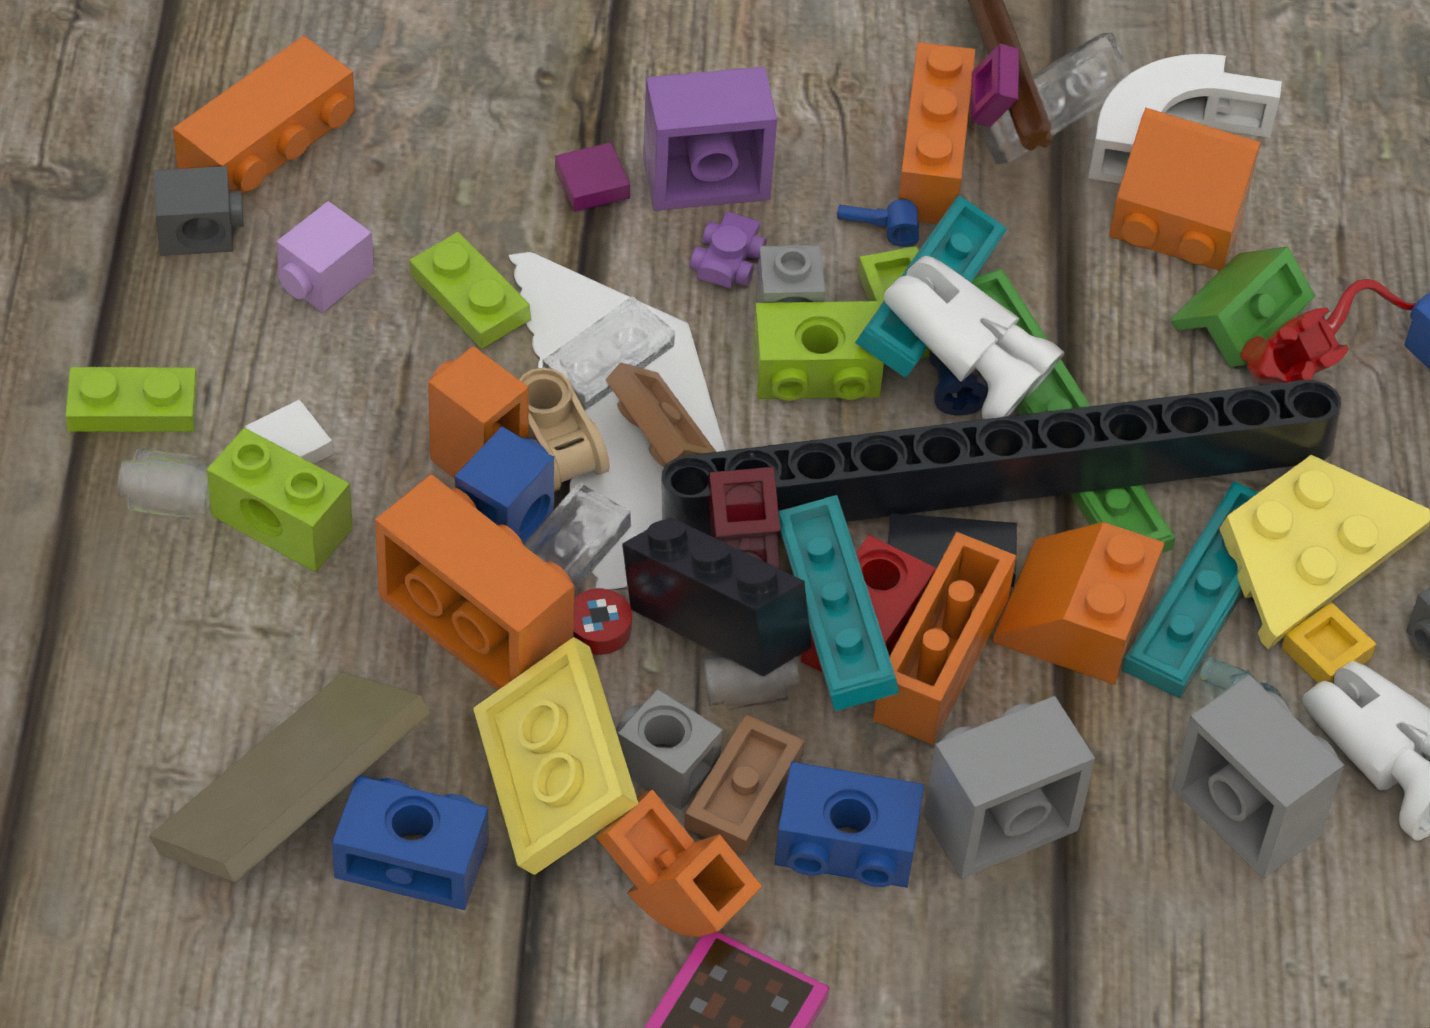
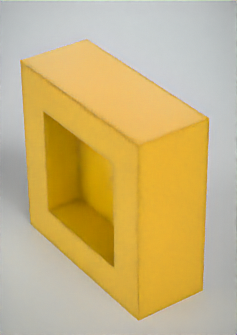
M1330 602L1287 632L1281 649L1317 683L1328 681L1334 684V674L1339 668L1351 661L1362 665L1372 659L1377 644L1338 607Z

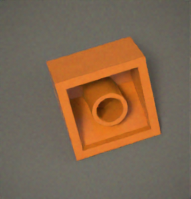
M1145 107L1116 198L1109 237L1128 242L1137 247H1144L1180 258L1192 264L1220 271L1225 267L1243 220L1261 142Z
M1105 522L1035 539L996 629L993 643L1115 685L1154 589L1165 542Z

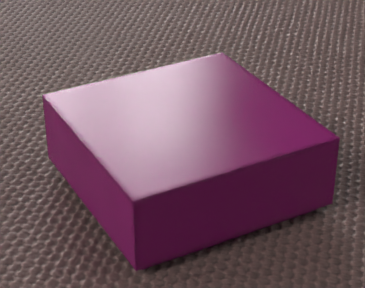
M1000 43L972 71L971 118L973 123L991 127L1018 100V48Z
M611 142L555 155V171L574 212L630 198V182Z

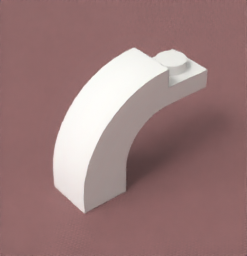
M1188 54L1168 57L1137 69L1116 85L1103 104L1097 124L1088 179L1121 184L1145 107L1219 130L1270 138L1280 100L1282 81L1225 73L1226 56L1215 54Z

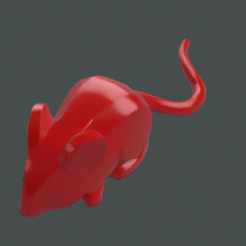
M1358 280L1348 286L1327 320L1324 317L1330 312L1327 307L1315 308L1284 323L1267 339H1264L1262 336L1250 339L1243 347L1240 357L1247 363L1249 372L1258 386L1311 380L1315 373L1341 361L1349 350L1347 345H1339L1334 335L1346 320L1352 301L1358 292L1365 289L1372 290L1403 310H1412L1416 303L1405 302L1375 280Z

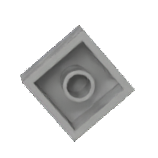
M1248 675L1191 715L1171 789L1264 879L1321 837L1345 764L1338 759L1336 752L1326 740L1319 736H1314L1290 713L1285 702L1277 694L1266 691L1254 678Z
M1055 696L1033 705L1030 703L1015 705L998 719L975 728L969 726L957 728L948 733L940 742L935 743L923 817L960 878H965L1077 832L1081 822L1095 757Z

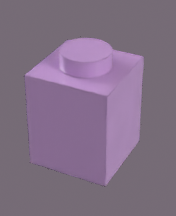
M329 201L276 241L278 278L280 283L291 296L296 299L303 298L322 313L374 272L372 232Z

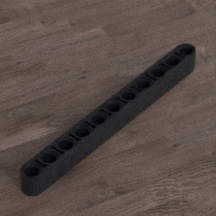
M1302 380L686 455L673 459L662 470V520L672 517L711 536L709 472L774 467L778 511L837 495L846 522L888 517L890 513L912 514L1291 467L1298 465L1310 455L1322 460L1331 455L1334 449L1340 416L1341 397L1336 389L1327 383L1317 380Z

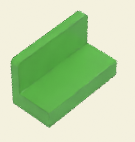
M1288 246L1243 252L1236 255L1170 320L1176 330L1207 327L1228 366H1242L1247 363L1240 357V353L1250 339L1256 336H1262L1264 339L1269 338L1277 328L1293 319L1315 297V294Z

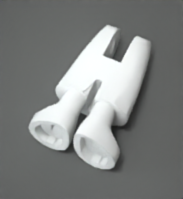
M921 257L908 269L906 276L899 277L884 293V300L889 308L947 366L960 382L964 381L975 369L982 374L989 388L982 407V419L1010 416L1025 397L1028 398L1038 388L1064 355V352L1053 342L1032 336L1017 326L1019 317L953 269L933 257Z
M1351 661L1335 672L1334 684L1322 681L1306 692L1302 698L1303 705L1316 723L1378 790H1388L1399 782L1405 793L1399 814L1400 827L1413 840L1420 841L1430 835V762L1428 761L1430 760V708L1367 666Z

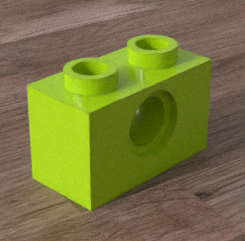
M879 301L756 303L753 355L757 399L793 401L803 398H842L855 400L859 398L880 397L884 363L855 343L879 309Z
M245 427L206 469L212 517L314 572L319 570L353 530L350 483Z

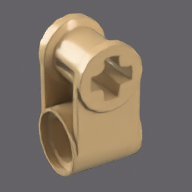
M550 368L532 369L523 374L519 380L529 387L528 438L538 442L545 448L548 454L554 457V492L560 490L561 482L594 471L597 475L609 472L610 463L604 440L595 423L588 418L566 376Z

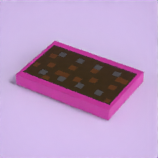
M716 932L701 936L644 1028H811L828 1000L830 987L734 939Z

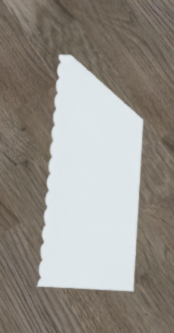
M525 252L509 255L512 263L516 265L514 278L516 283L522 288L520 295L530 304L531 320L526 324L528 329L534 334L532 347L536 355L540 357L538 368L555 369L566 376L588 418L595 423L604 440L610 463L609 472L597 475L594 471L572 478L569 487L572 497L578 502L576 507L577 519L585 527L582 537L585 547L591 552L589 565L592 573L598 578L596 588L609 590L626 588L628 586L622 543L644 532L651 524L662 520L661 476L664 467L650 454L649 446L651 443L642 430L629 422L621 414L617 407V403L620 400L605 379L620 362L658 372L716 452L726 451L689 324L535 253Z

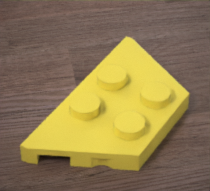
M1310 455L1230 513L1219 529L1228 554L1237 563V578L1244 597H1253L1263 625L1259 629L1258 635L1261 643L1267 649H1270L1283 639L1287 632L1332 602L1428 529L1430 526V509Z

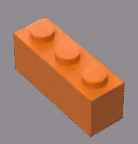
M303 35L173 127L177 168L227 166L229 191L241 190V194H243L244 192L254 190L266 176L288 160L298 158L310 144L331 129L342 126L355 112L353 71Z
M917 42L898 199L910 200L916 206L918 222L938 224L960 192L971 95V79L976 50L973 48Z
M959 532L955 533L889 657L896 676L899 694L875 701L873 721L934 745L1008 602L1017 555Z

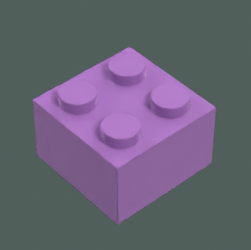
M765 66L646 77L643 161L654 211L771 200L777 116Z

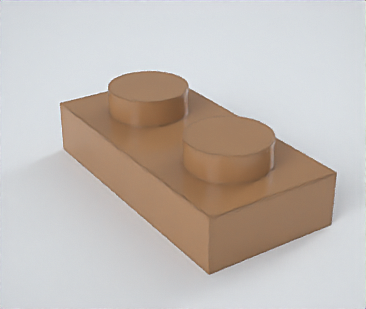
M620 362L605 379L620 400L617 403L619 411L629 422L642 430L651 443L649 446L650 454L661 466L665 467L667 463L678 457L716 452L658 372Z
M745 714L686 811L684 828L706 838L720 834L732 850L745 855L787 783L791 762L799 763L804 754L805 740Z

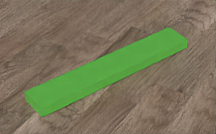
M1002 268L973 279L971 282L973 285L1020 318L1016 324L1032 336L1048 340ZM1060 360L1038 388L1028 398L1025 397L1016 410L1020 415L1088 407L1090 404ZM1142 485L1070 494L1089 525L1105 522L1165 542L1162 553L1173 549L1176 537Z

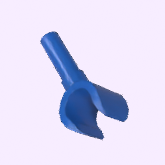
M895 200L888 205L887 209H869L839 205L837 219L886 227L888 241L896 246H913L919 241L918 210L910 200Z

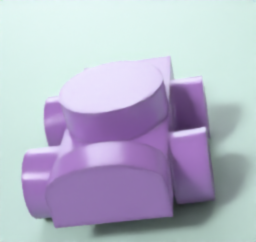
M726 211L720 224L709 221L702 239V243L709 245V248L705 249L697 246L690 261V269L697 271V278L730 289L734 281L747 287L753 276L754 264L744 260L747 257L758 261L759 247L766 246L767 243L766 238L757 236L760 230V221Z

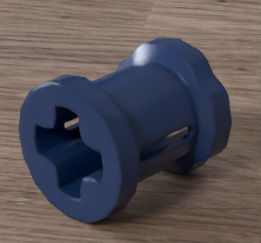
M929 349V361L936 368L939 384L934 391V400L937 408L946 414L954 416L968 415L981 410L989 389L987 382L982 379L981 373L975 369L964 381L960 382ZM957 393V398L953 397L952 394Z

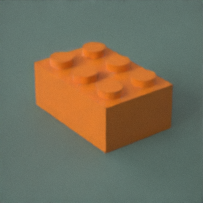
M430 474L375 519L379 597L497 691L573 638L575 585L568 574L556 563L551 561L545 562L526 548L520 537L511 528L503 524L497 525L477 510L470 497L462 490L457 488L450 489Z

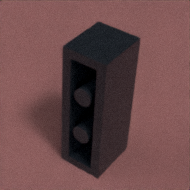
M672 517L651 524L644 532L622 543L629 601L632 611L762 677L811 649L804 580Z

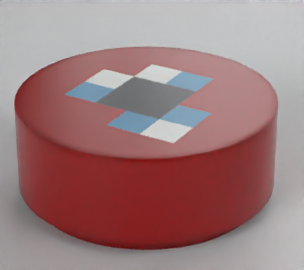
M595 588L586 590L574 598L573 637L588 645L592 654L612 653L626 644L632 630V610L622 595L609 589Z

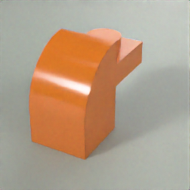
M653 789L640 793L637 796L639 803L637 806L607 825L596 836L598 841L634 883V886L627 894L654 920L678 934L688 937H700L718 932L762 888V885L720 834L695 842Z

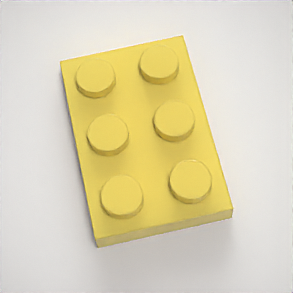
M575 637L568 640L473 708L518 867L533 875L537 874L639 804L591 649Z

